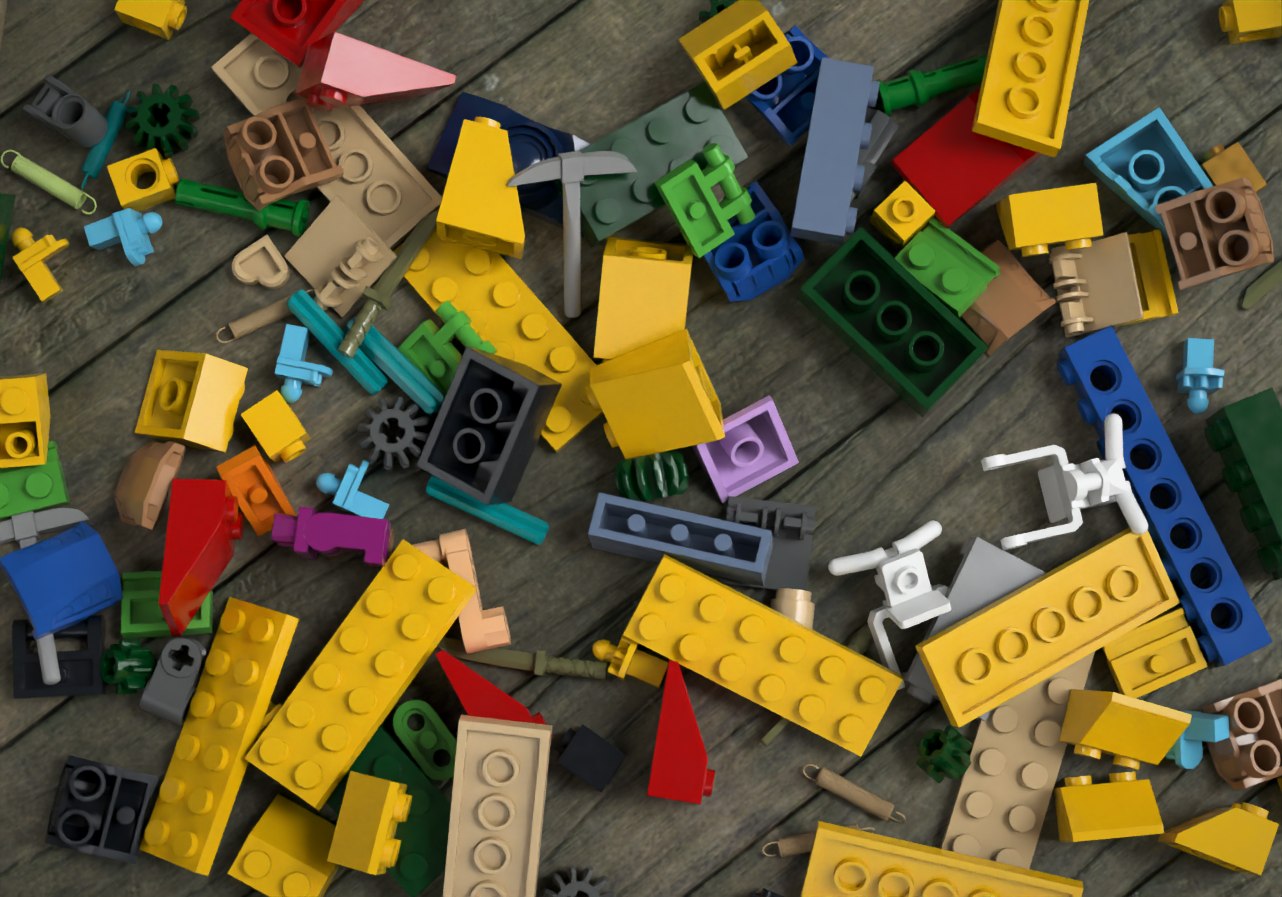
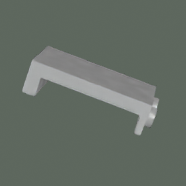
M979 537L967 538L959 553L964 557L945 594V597L950 601L951 611L934 617L923 641L1046 574V572ZM917 652L908 672H902L901 674L904 683L909 685L906 693L927 704H931L933 698L940 701ZM991 710L975 719L986 721Z

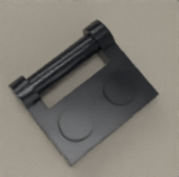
M92 615L88 617V620H83L71 627L53 633L54 640L88 638V650L56 652L61 680L53 685L43 682L39 654L30 653V643L36 640L31 633L34 629L29 619L13 621L14 699L106 694V682L103 680L100 672V662L105 652L104 641L106 636V624L103 615Z

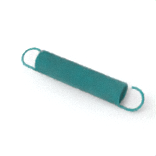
M129 90L123 94L120 102L112 101L110 109H108L109 111L105 117L108 123L107 132L98 144L91 147L84 161L85 163L82 165L81 171L86 176L81 190L85 187L88 176L98 179V175L101 173L100 171L115 142L114 140H116L115 138H117L116 136L125 121L124 119H126L125 117L128 112L124 106L130 97ZM128 93L125 103H120L122 102L124 96Z

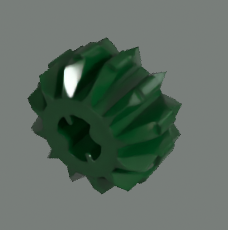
M153 84L151 89L152 96L147 97L144 92L137 91L136 96L141 102L140 106L127 105V112L134 118L127 121L125 126L128 132L135 133L132 142L136 147L139 148L146 145V151L156 148L158 152L162 147L166 157L172 158L174 145L178 144L182 150H188L189 145L184 139L185 135L190 137L198 136V129L191 123L200 119V114L197 109L190 108L193 100L189 94L179 96L177 86L171 84L163 93L159 84ZM163 114L170 121L164 127L156 121Z
M675 450L621 460L614 466L616 491L619 492V496L622 498L643 502L683 494L689 488L687 464L684 463L682 453Z

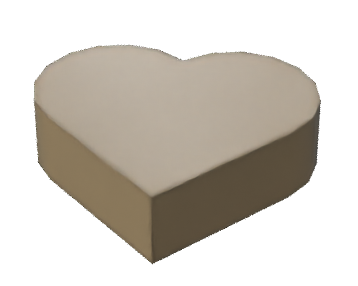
M265 235L239 252L232 262V271L235 277L246 285L260 283L268 289H279L287 283L290 277L287 263L268 235Z

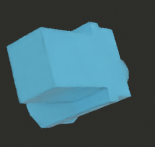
M127 208L112 213L113 215L84 226L90 247L102 250L122 242L128 260L134 266H139L145 263V255L154 252L148 233L153 234L160 230L162 218L155 212L144 213L142 217V213Z
M286 324L274 373L280 380H285L284 386H281V395L287 403H294L301 397L303 391L301 390L302 384L320 387L322 377L331 378L333 373L331 368L324 365L305 362L311 332L306 327Z
M1187 338L1184 341L1183 370L1176 375V382H1178L1177 392L1189 393L1187 406L1194 414L1205 412L1209 403L1207 394L1212 395L1223 387L1224 370L1213 368L1214 339Z
M363 459L360 467L350 463L342 480L334 477L335 474L322 473L317 477L316 486L319 491L335 496L331 504L332 506L356 516L384 518L390 504L357 491L369 461Z
M1181 711L1192 715L1191 722L1168 751L1166 758L1175 760L1176 765L1180 768H1195L1203 758L1202 741L1218 742L1230 738L1229 715L1201 713V711Z

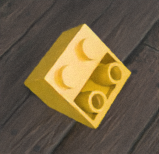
M738 0L678 39L723 110L797 64L790 43L759 0Z
M46 373L0 377V468L44 465L47 463L51 414Z
M350 771L327 861L373 875L385 874L387 867H395L401 845V840L394 839L398 822L407 821L412 803V795L405 794L408 785Z

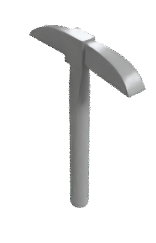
M580 151L559 153L558 157L542 160L523 169L507 183V187L560 179L563 184L564 314L570 318H576L581 314L580 181H584V175L637 172L629 159L618 152L595 151L581 153Z
M56 508L37 513L30 511L11 516L12 519L0 523V544L16 540L20 544V549L37 543V540L40 539V534L71 529L82 521L88 525L94 524L82 511L73 508ZM50 634L37 639L36 642L43 682L53 685L61 680L54 636Z

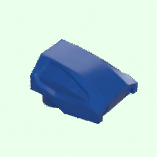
M796 25L786 31L784 36L792 47L797 64L745 96L778 136L789 146L793 145L809 129L822 58L829 59Z
M757 181L749 184V189L747 190L752 198L750 206L756 215L755 219L743 225L740 224L736 215L728 219L735 235L702 256L730 302L752 300L788 279L804 259L802 249L794 237L790 236L791 232L778 210Z
M84 521L52 538L13 551L0 558V570L4 569L33 626L34 630L31 633L35 640L71 627L100 611L118 604L123 598L119 572L99 533Z

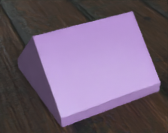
M770 395L723 419L724 438L691 446L722 503L728 501L729 496L736 497L799 463Z

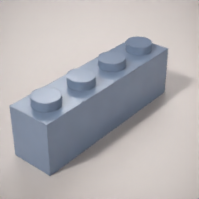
M822 58L790 233L791 237L842 245L845 233L853 234L858 208L850 207L852 191H861L865 166L857 165L859 149L868 150L872 123L864 122L867 106L875 108L880 84L879 81L872 80L874 66Z
M598 493L588 531L592 548L657 563H660L663 555L666 554L701 573L759 586L764 585L773 548V536L770 530L604 493Z

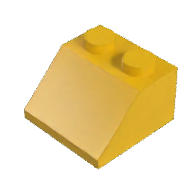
M1096 183L1012 194L996 202L997 213L1009 251L1021 249L1022 257L1049 253L1048 245L1065 243L1066 251L1092 247L1091 239L1103 236Z
M157 350L135 433L196 449L226 453L228 442L234 432L233 423L238 404L245 391V378L248 368L207 353Z
M1071 689L1059 741L1075 745L1074 754L1100 760L1101 753L1114 756L1112 763L1114 765L1139 770L1140 763L1158 765L1189 726L1192 715L1115 692Z
M1136 771L1109 774L1110 783L1092 784L1091 776L1064 778L1065 787L1054 788L1059 841L1079 842L1164 834L1162 819L1150 780H1136Z
M277 794L248 835L227 874L269 897H323L340 867L338 864L327 861L336 825L286 797Z
M1233 802L1231 807L1215 808L1164 831V834H1160L1158 842L1240 874L1261 876L1279 824L1268 820L1269 811L1245 802H1242V805Z

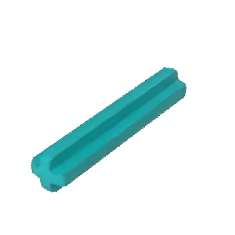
M298 290L287 300V307L369 394L375 395L387 385V377L359 348L352 359L337 351L346 334L305 290Z
M357 316L346 324L345 334L350 330ZM372 325L368 333L365 334L366 336L361 345H359V348L427 414L433 415L440 410L446 397L445 394Z
M434 475L431 476L426 486V492L429 496L537 545L543 543L549 531V524L506 503L486 505Z

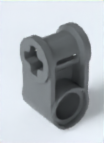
M46 74L43 79L45 85L33 102L25 104L22 110L47 129L60 133L79 146L92 147L98 144L107 132L108 123L106 118L81 95L56 78Z
M177 638L166 644L155 671L143 692L139 705L140 710L180 726L183 725L208 656L207 649L201 642L192 638ZM189 647L188 655L194 658V662L192 665H184L180 668L181 660L176 658V653Z

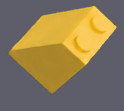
M475 117L474 121L464 119L436 219L437 236L522 260L525 232L517 185L507 187L508 181L515 175L507 130L500 129L501 124L489 118Z
M619 237L608 238L603 254L594 358H603L604 363L685 329L693 253L688 245Z
M687 329L590 368V385L585 387L587 396L595 411L602 409L608 421L603 424L607 439L612 448L620 447L625 459L717 441L725 437L720 400Z

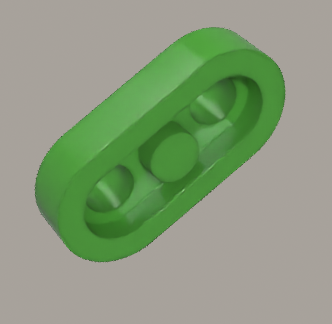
M410 700L400 705L393 717L394 731L417 764L432 779L445 781L454 778L457 740L435 709L421 700ZM415 714L422 715L425 720L424 727L419 731H413L409 727V719ZM440 750L448 751L451 756L450 763L445 767H439L434 760L435 754Z

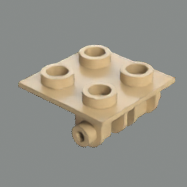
M336 195L284 257L314 287L316 296L313 300L323 310L332 307L343 318L363 296L362 293L365 287H371L397 256L339 195Z
M1127 232L1093 241L1092 247L1066 251L1065 246L1051 249L1052 254H1050L1048 260L1053 268L1055 278L1053 286L1054 289H1057L1058 296H1056V301L1059 302L1063 320L1060 323L1061 327H1064L1066 338L1144 318Z

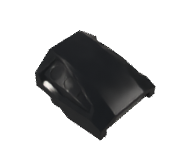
M68 755L50 813L45 843L136 864L150 802L159 777Z

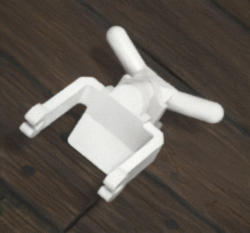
M1109 414L1104 420L1105 460L1095 458L1080 464H1068L1065 449L1057 445L1010 455L999 454L981 460L983 471L1051 457L1054 461L1053 465L1039 470L1038 477L1049 521L1055 523L1068 519V524L1005 537L1000 540L1004 551L1025 546L1027 543L1071 534L1083 523L1080 509L1107 505L1116 501L1133 533L1141 535L1147 531L1148 522L1132 493L1130 482L1125 481L1122 470L1126 466L1123 458L1122 419L1118 414Z
M934 520L927 522L906 537L893 542V547L884 551L880 547L869 552L834 558L828 565L830 573L835 576L876 568L878 575H875L874 578L876 584L884 591L886 600L883 601L884 606L870 611L867 622L883 666L900 675L901 673L882 623L883 620L889 617L900 629H906L951 611L950 601L945 597L948 587L941 584L931 587L923 553L919 550L941 534L942 526ZM902 680V682H901V684H900L898 690H900V689H902V688H905V684H904V681H903V680Z

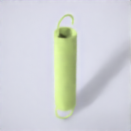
M6 150L1 155L2 165L9 169V166H6L3 162L4 154L7 152L17 154L18 156L11 165L12 172L75 209H79L84 204L86 198L89 197L94 202V210L91 212L81 211L85 214L95 212L97 207L96 201L87 193L72 186V184L70 185V183L43 169V167L21 156L20 153L14 150Z

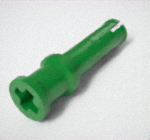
M988 53L931 71L908 70L906 76L882 82L880 79L875 80L880 82L876 106L879 111L890 117L891 111L912 105L920 108L929 102V98L977 85L982 82Z
M185 178L180 179L175 195L176 205L253 221L258 229L266 230L268 227L292 231L293 236L299 238L306 230L310 212L309 200L300 199L299 202L281 199L268 204L258 211L245 198L243 192L202 184Z

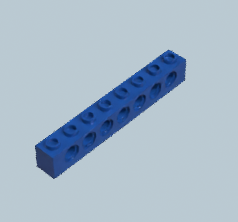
M1112 325L1065 347L1058 354L1061 360L1057 363L1058 371L1067 386L1073 384L1080 398L1077 401V408L1084 422L1087 425L1093 423L1100 437L1096 444L1103 460H1105L1104 420L1112 410H1122L1129 416L1130 427L1128 430H1122L1123 458L1126 466L1125 469H1122L1125 481L1130 482L1132 493L1148 522L1147 530L1170 581L1173 582L1180 595L1178 597L1180 603L1177 606L1183 608L1186 621H1193L1200 635L1196 640L1204 659L1207 662L1213 661L1217 668L1272 643L1273 641ZM1091 372H1104L1110 379V389L1100 391L1094 388L1090 381ZM1139 448L1148 454L1150 459L1148 469H1138L1131 463L1130 452L1132 449ZM1159 487L1168 493L1170 503L1167 509H1159L1152 504L1150 500L1152 488ZM1173 527H1181L1187 531L1190 541L1186 549L1177 548L1171 542L1170 532ZM1194 566H1201L1208 572L1210 581L1206 589L1198 588L1192 583L1190 573ZM1215 605L1224 607L1229 613L1230 621L1225 629L1216 627L1211 620V610Z

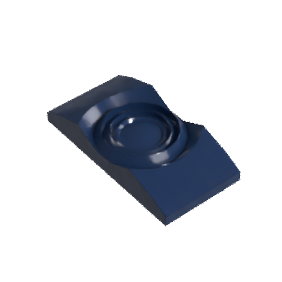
M461 92L429 161L427 170L448 179L463 120L474 121L475 117L495 120L501 124L500 129L507 130L515 175L537 162L558 157L559 153L580 151L591 144L573 134L535 122L505 105ZM553 180L517 185L522 212L563 229V197Z

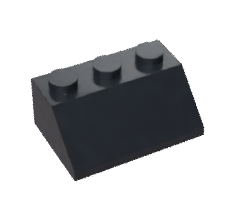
M467 346L417 466L486 505L512 502L562 384L525 364Z

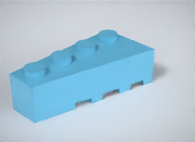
M1160 107L1086 154L1083 163L1084 166L1156 230L1160 229L1161 234L1169 242L1161 215L1157 214L1155 206L1195 191L1213 187Z

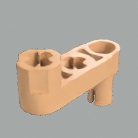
M466 529L439 534V539L412 544L440 564H445L447 568L474 585L477 589L458 616L467 654L511 645L510 631L504 607L483 610Z

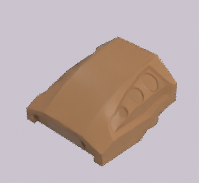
M307 98L271 107L253 117L227 126L223 133L227 158L245 198L258 211L268 204L287 196L330 183L344 174L341 165L337 166L311 107L307 105Z
M1242 177L1195 191L1155 206L1157 214L1161 215L1177 263L1180 281H1178L1180 290L1197 287L1241 271L1274 262L1273 240L1260 199L1248 178Z
M999 240L981 253L1000 266V275L989 282L987 289L959 318L963 324L989 347L984 354L987 358L994 354L1000 346L1012 338L1018 331L1027 326L1045 310H1049L1057 302L1032 279L1007 247Z
M152 441L129 454L113 494L121 522L154 532L167 503L170 488H172V479L177 478L186 451L185 446L171 441L166 443Z
M1282 679L1203 707V713L1229 715L1230 738L1218 742L1206 741L1217 773L1235 791L1282 775Z

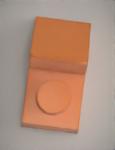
M256 446L216 466L222 480H227L232 496H237L240 509L258 537L273 529L275 514L297 516L270 464L266 459H263Z

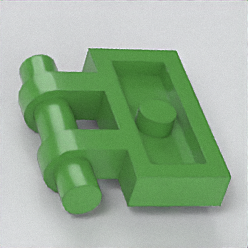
M711 143L702 149V153L708 162L706 168L702 171L697 162L689 159L654 182L691 252L698 258H701L735 235L728 219L736 215L740 224L743 225L751 222L756 217L750 206L752 198L745 187H740L733 174L735 170L733 162L729 155H723L717 143ZM719 183L725 194L723 201L718 203L711 190V187Z
M449 300L440 305L436 310V313L446 323L441 329L431 319L427 320L397 348L445 396L462 359V355L451 343L456 336L465 347L471 346L492 354L497 352L489 340L484 342L470 326L472 320L464 311L458 312Z

